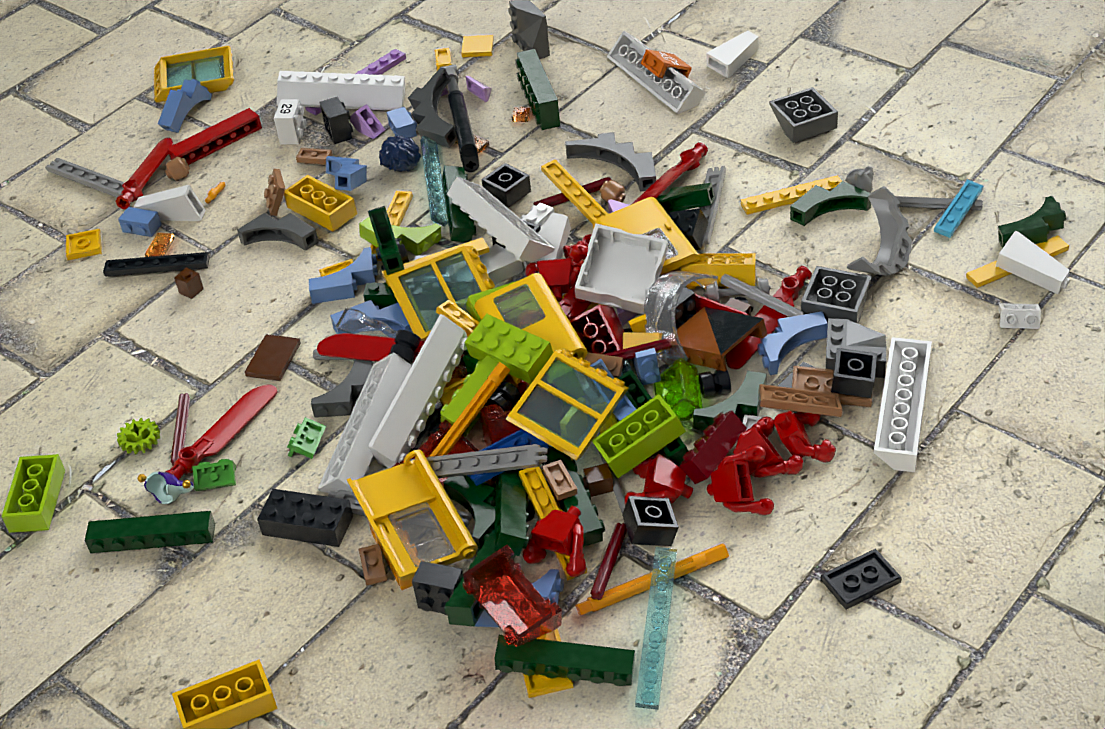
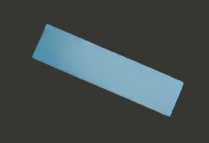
M967 179L934 227V232L951 238L983 191L984 186Z

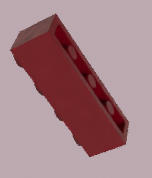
M732 410L725 414L723 412L719 413L713 419L714 423L704 430L703 433L705 435L696 440L693 444L694 448L683 456L684 461L679 467L694 484H698L710 477L711 473L738 441L740 434L746 431L747 427Z

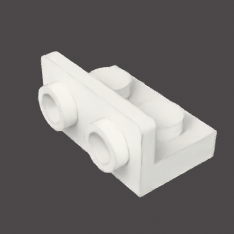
M999 303L998 311L1000 313L1001 328H1040L1041 309L1038 304Z

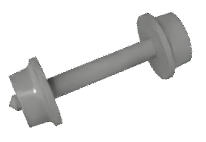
M756 277V285L752 287L770 294L769 290L772 287L769 285L768 279ZM714 281L713 284L706 285V292L703 295L719 303V297L740 295L741 293L731 288L718 289L717 281Z

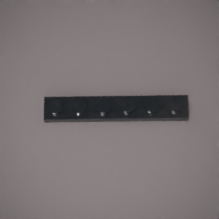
M209 252L106 260L103 273L107 277L182 271L186 267L191 270L206 269L209 265L210 256Z

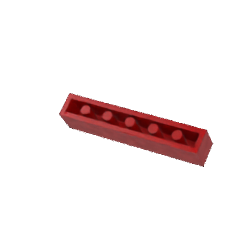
M247 108L168 147L170 160L180 157L181 159L184 158L188 165L262 129L259 115L250 108Z

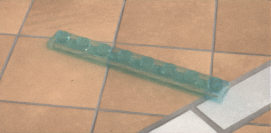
M423 136L420 139L430 217L434 223L445 227L448 224L438 147L435 141Z
M655 547L635 707L659 710L677 549Z

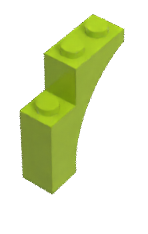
M368 217L359 223L360 237L378 248L371 220ZM437 223L424 227L391 225L395 238H401L400 245L404 244L405 249L416 256L426 252L431 246L441 240V226Z

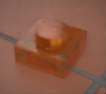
M514 107L512 122H528L531 113L530 108Z

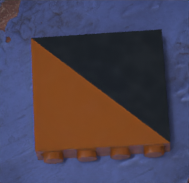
M704 307L667 337L670 338L672 347L664 351L666 358L726 371L724 356L747 336L763 339L768 334L764 318Z

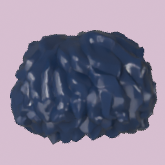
M390 136L383 142L382 149L379 151L380 165L395 172L413 170L421 158L419 147L411 137Z

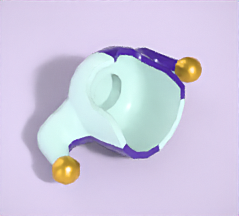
M158 471L151 473L148 477L144 474H140L137 477L140 483L145 482L144 487L146 491L150 492L159 503L164 505L171 504L177 500L179 495L188 493L194 488L193 483L189 480H178L175 475L167 472Z

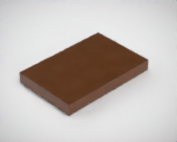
M266 334L247 366L245 376L281 381L301 344L300 338Z

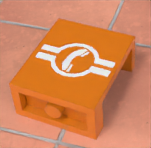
M646 49L640 63L658 78L664 77L667 67L677 69L687 78L692 69L675 54Z

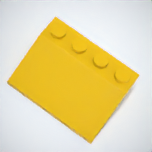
M698 253L701 257L700 259L681 266V285L688 289H695L696 286H704V289H706V285L713 284L714 281H717L718 286L727 289L729 287L720 283L721 277L724 274H728L750 286H755L756 253Z

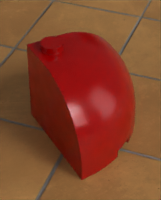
M599 304L569 320L587 352L603 355L623 349V333L625 331L613 307Z

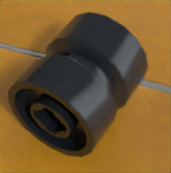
M398 330L394 340L396 344L392 345L388 355L394 352L412 364L415 357L414 350L418 348L421 338L410 331Z
M715 370L713 374L710 371L698 374L700 391L703 398L715 396L716 393L719 395L731 393V381L728 370Z
M502 382L484 406L490 415L497 419H502L517 404L521 394L511 383Z

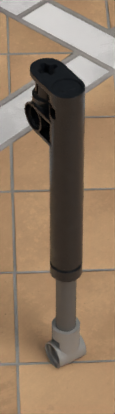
M456 64L443 66L441 68L446 69L450 78V82L447 84L449 89L448 101L457 135L460 159L466 172H475L479 168L478 152L464 96L458 87Z

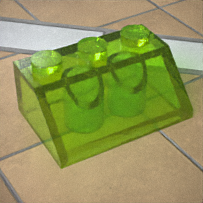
M679 358L660 374L661 381L655 382L654 387L655 396L659 394L679 420L686 421L693 418L695 409L703 408L697 367Z

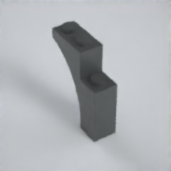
M263 213L237 229L240 242L243 245L261 241H283L294 244L306 251L319 243L316 229L291 213L277 221Z
M354 359L350 373L337 387L311 399L314 417L351 415L354 399H358L371 368L376 361Z

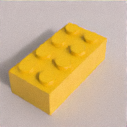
M309 175L303 177L284 192L287 208L332 232L357 215L353 197Z
M260 659L172 693L183 729H229L278 709Z

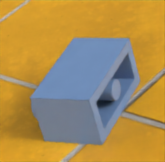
M405 107L386 112L389 126L395 136L398 135L405 138L417 136L416 120H413L411 112H408Z
M128 207L118 219L122 232L152 237L162 225L157 211Z

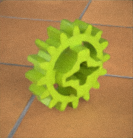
M140 418L139 421L133 419L131 424L126 422V427H120V433H117V442L122 451L126 450L128 454L134 451L135 455L139 451L145 453L147 448L153 449L152 444L157 445V439L161 438L158 425H156L155 421L151 422L149 418L143 421V418Z

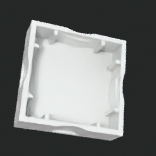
M595 224L588 245L587 257L581 266L575 285V297L648 315L667 255L668 240L643 234H631L621 229Z

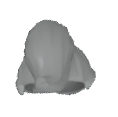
M867 166L865 169H854L848 173L845 181L871 193L873 190V168Z

